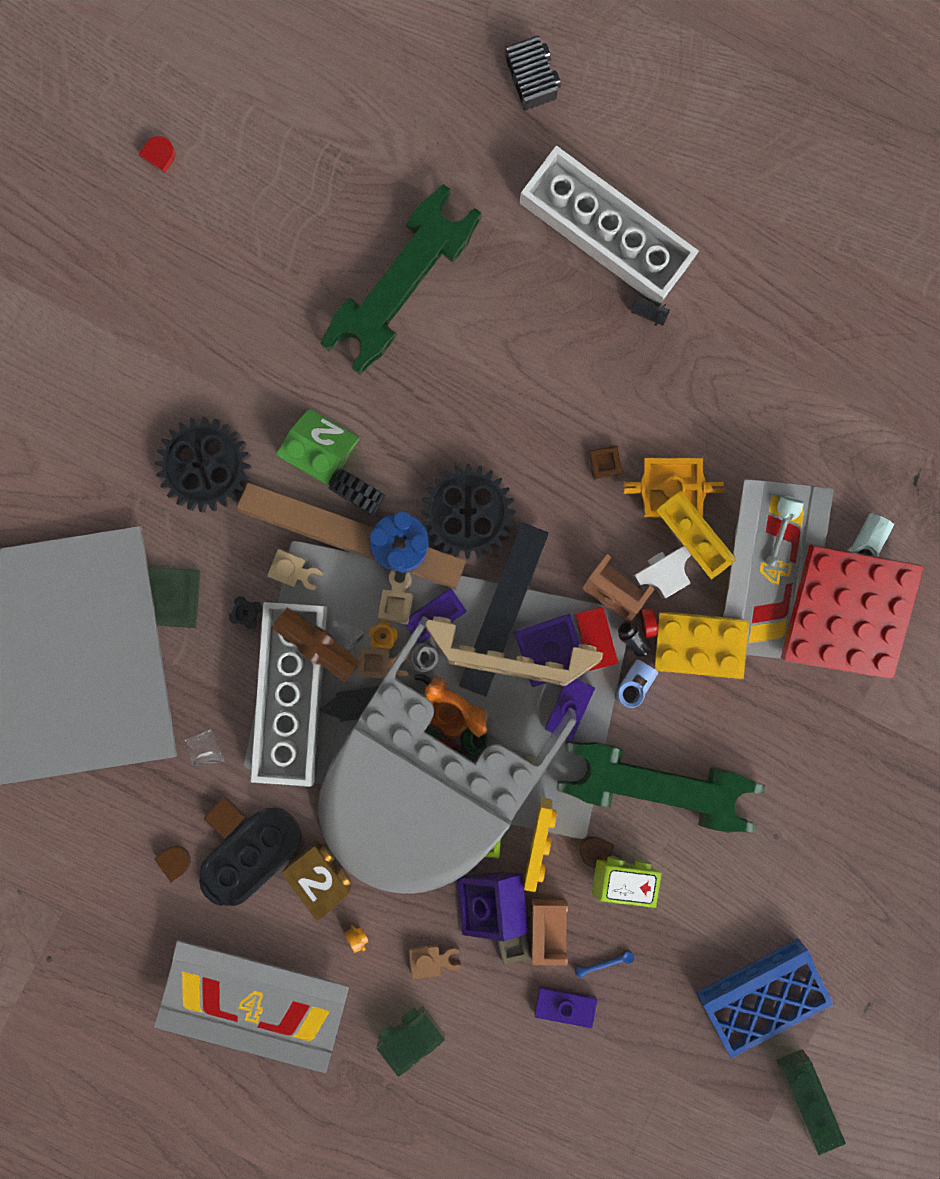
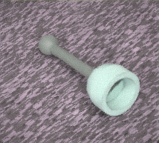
M780 496L777 510L783 520L771 556H768L766 559V564L769 567H775L778 564L777 554L788 521L800 515L804 502L789 496Z

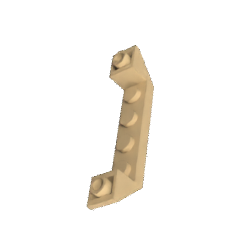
M434 617L433 620H428L425 625L426 631L449 664L566 686L600 663L603 656L602 652L596 651L597 647L580 644L579 648L573 647L568 670H564L563 665L559 663L546 662L545 666L533 664L534 659L517 656L516 660L504 658L505 654L496 651H487V655L475 653V648L458 645V649H453L456 625L450 624V619Z

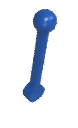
M625 951L622 956L587 967L578 966L575 969V974L577 977L582 978L588 972L621 962L630 964L633 962L634 956L630 951Z

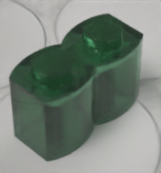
M424 1006L418 1010L415 1007L410 1009L402 1016L401 1020L403 1022L395 1028L389 1026L378 1036L379 1041L377 1042L376 1049L398 1077L407 1072L421 1058L431 1053L445 1040V1033Z

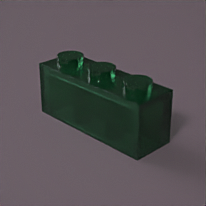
M801 1049L776 1060L809 1141L817 1154L821 1155L845 1145L846 1142L813 1063L804 1050Z

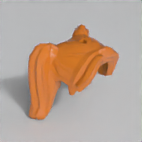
M435 675L424 691L425 697L434 707V715L429 724L433 725L445 737L451 740H457L467 727L477 737L486 733L487 714L485 709L469 704L459 694L448 688L443 677ZM445 709H450L451 712L446 713Z

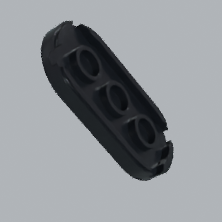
M265 808L252 815L203 861L199 872V884L204 896L212 903L220 906H236L245 902L288 863L298 851L301 843V830L296 819L287 811L279 808Z

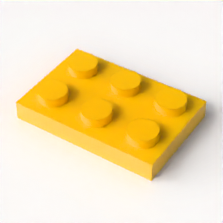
M660 611L655 670L744 679L749 619Z

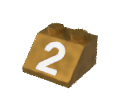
M318 841L291 860L282 872L284 878L317 922L347 897L352 889L349 885L352 883L349 875L342 868L338 870L333 863L335 858L326 845L321 846Z

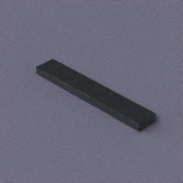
M523 522L521 523L475 642V653L487 655V651L504 652L549 532ZM466 667L459 687L486 697L495 673Z

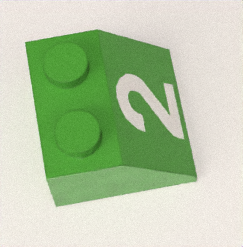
M309 408L291 428L276 455L329 487L339 468H343L359 437Z

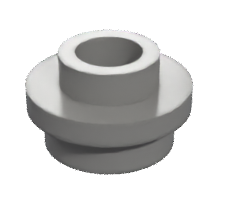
M428 643L416 644L409 654L410 665L418 672L430 671L438 661L436 650ZM423 652L424 660L420 662V655Z

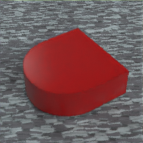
M155 136L147 141L139 156L165 174L175 159V149L167 138Z

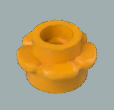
M379 622L378 625L372 626L369 630L370 643L374 648L391 649L395 644L394 641L398 638L397 630L394 627L392 628L388 622ZM382 633L386 634L385 639L380 637Z
M351 925V929L344 932L345 938L353 953L360 950L364 952L366 950L364 945L368 943V939L361 926L356 929L354 925Z

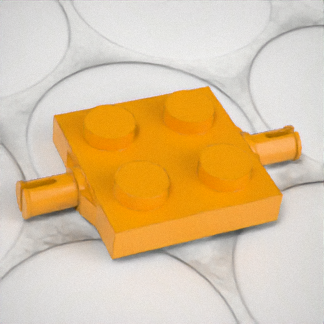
M644 458L641 482L624 481L623 487L634 488H624L623 494H641L643 517H661L656 510L679 491H682L703 517V501L706 493L723 494L724 488L712 487H723L724 483L723 481L706 482L703 474V458Z

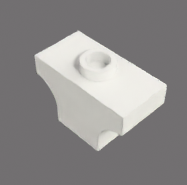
M685 546L679 547L666 556L663 552H660L647 560L650 564L648 567L631 577L637 586L651 585L656 589L661 599L667 598L691 584L684 571L685 562L691 554Z

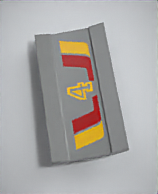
M743 479L732 553L736 561L730 566L723 617L749 619L746 655L771 658L781 657L809 544L825 547L834 493L833 488ZM780 496H789L804 502L800 515L788 521L777 554L778 564L775 567H769L766 564V559L768 556H771L783 520L777 510Z
M177 940L171 969L154 1028L326 1074L350 985Z

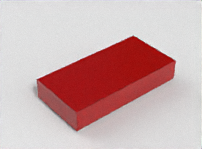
M604 607L576 613L575 618L582 644L597 647V652L603 653L600 663L589 671L618 664Z

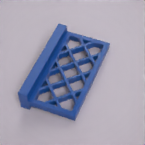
M799 938L696 992L730 1058L834 1005L808 949ZM807 964L809 972L806 980L802 981L793 978L796 969ZM776 979L784 981L780 995L767 992L769 984ZM790 984L803 987L799 1000L786 997ZM810 989L820 991L823 999L814 1004L805 1002ZM750 993L758 995L754 1008L741 1005L744 996ZM765 997L777 1000L773 1014L760 1010ZM784 1003L796 1006L793 1015L789 1017L779 1016ZM723 1007L732 1009L728 1022L716 1019L714 1012ZM739 1011L752 1014L747 1027L734 1024ZM758 1016L771 1019L768 1028L762 1031L754 1029ZM732 1030L745 1033L742 1042L731 1047L728 1040Z

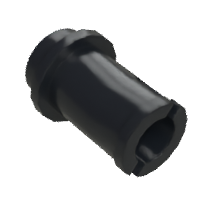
M638 296L631 313L655 322L654 326L657 327L658 324L664 326L670 309L665 308L666 304L660 306Z
M627 621L619 627V639L627 643L637 657L647 655L642 646L650 652L651 644L641 634L637 623Z

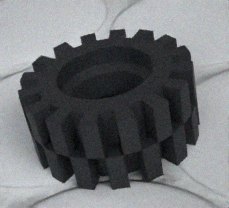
M339 468L328 487L335 494L372 515L375 514L385 497V494L341 468Z

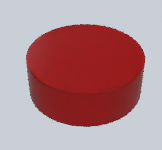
M640 609L641 625L645 638L655 637L658 634L653 609Z

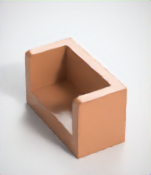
M607 554L582 589L624 620L631 621L655 588L650 585L645 592L607 565L612 558Z
M532 899V965H568L566 954L567 900Z

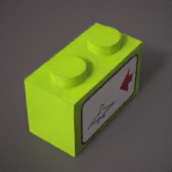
M608 856L607 860L597 859L591 894L602 902L656 908L662 872L653 868V863L644 860H635V864L625 863L623 858Z

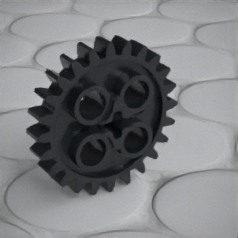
M202 417L200 425H198L195 419L190 418V427L180 422L179 428L181 431L179 433L172 429L169 430L173 437L171 441L167 439L161 440L167 446L166 450H157V453L164 457L163 460L155 461L156 465L163 467V470L158 472L156 476L166 479L160 487L163 489L171 488L167 497L172 499L178 496L177 505L182 506L188 501L187 509L191 511L194 510L197 504L199 512L205 513L207 505H209L212 511H217L218 502L222 506L228 507L226 498L230 497L237 500L238 498L234 491L236 489L240 491L245 490L240 484L241 480H250L247 475L243 474L244 470L252 468L250 464L244 463V460L249 458L251 454L241 452L247 445L246 442H236L240 434L237 431L229 434L231 426L228 424L223 425L220 429V421L217 419L213 420L211 426L206 417ZM197 440L201 441L203 459L209 462V465L205 466V471L211 484L210 490L206 488L205 472L198 468V465L202 464V458L196 445ZM215 440L220 441V451L215 455H210L208 451L209 444ZM186 447H191L192 457L188 461L182 462L180 458L181 451ZM225 468L228 473L227 479L222 483H217L215 481V473L219 469ZM192 475H197L199 478L198 486L196 489L189 490L187 487L188 478Z
M467 464L465 472L462 473L459 467L455 466L454 475L451 476L447 470H444L445 480L442 481L437 477L434 478L437 484L436 489L432 487L426 488L432 496L431 498H422V501L429 505V508L420 510L421 514L429 515V518L424 520L422 525L432 527L427 534L428 537L437 536L433 543L435 546L442 542L445 544L443 553L448 552L452 548L454 549V557H458L460 551H464L466 559H469L471 551H475L477 557L481 558V549L485 548L491 554V544L494 543L500 547L502 543L498 537L500 535L504 537L509 536L504 527L514 525L512 521L507 519V516L515 514V510L507 509V505L513 503L514 498H505L504 495L510 489L509 487L499 488L502 478L495 481L491 480L492 470L484 476L482 475V466H479L475 473L471 472L470 464ZM467 486L471 487V509L476 510V514L471 515V536L469 538L465 537V516L459 513L460 510L465 509V488ZM450 490H457L462 495V500L457 505H450L445 500V496ZM479 490L489 492L491 501L486 505L477 504L474 500L476 492ZM450 519L459 520L462 524L460 532L449 534L445 530L446 522ZM486 519L489 521L491 530L484 535L478 534L474 530V524L477 520Z

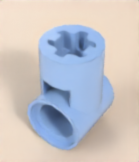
M636 659L623 681L617 686L615 696L617 702L628 708L639 706L643 702L645 694L658 675V672ZM635 676L644 680L642 685L632 681ZM628 686H632L636 690V698L630 703L626 702L623 698V691Z

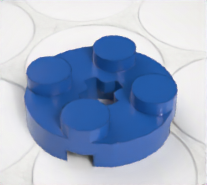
M399 512L386 516L374 526L370 534L371 554L375 562L383 569L400 571V573L409 572L417 568L426 557L429 546L427 531L420 521L411 517L408 513ZM394 538H405V548H393Z

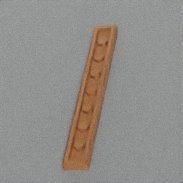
M247 483L237 506L238 512L374 560L370 548V534L373 531V527ZM394 538L392 547L404 549L406 539ZM428 547L424 561L408 573L456 590L466 561Z

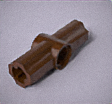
M288 607L279 615L272 626L273 630L294 644L303 656L317 665L321 664L344 682L348 680L361 662V660L336 643V639L319 626L315 624L313 626Z

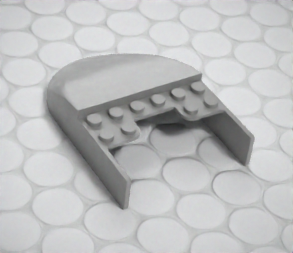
M424 616L331 761L322 780L318 798L320 828L328 848L337 861L360 881L380 890L402 894H415L438 889L458 880L476 866L509 828L511 820L576 723L575 710L569 708L533 764L502 745L487 747L477 762L474 763L425 733L424 731L434 715L432 703L426 697L398 681L395 677L397 670L428 621V618Z

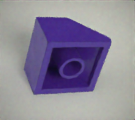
M496 872L465 875L457 880L462 935L507 941L528 933L523 874Z

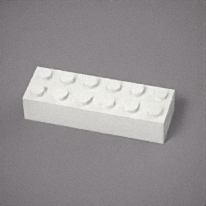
M557 145L521 192L520 204L658 305L662 303L699 252Z
M264 602L251 782L312 786L316 775L323 666L321 664L317 665L303 656L294 644L273 630L272 626L279 615L288 607L313 626L315 624L326 631L327 606Z

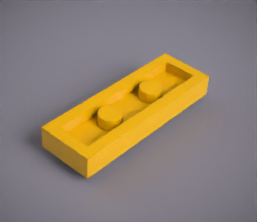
M679 491L656 510L711 580L736 561V558L682 491Z
M541 797L524 875V890L536 892L537 883L544 880L546 865L542 864L543 855H549L551 838L547 837L549 827H555L557 810H553L552 799Z

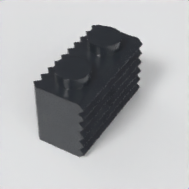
M537 35L506 46L505 59L523 109L527 111L528 109L556 100L561 83L557 71H551L548 61H551V55L547 44H542L540 37Z

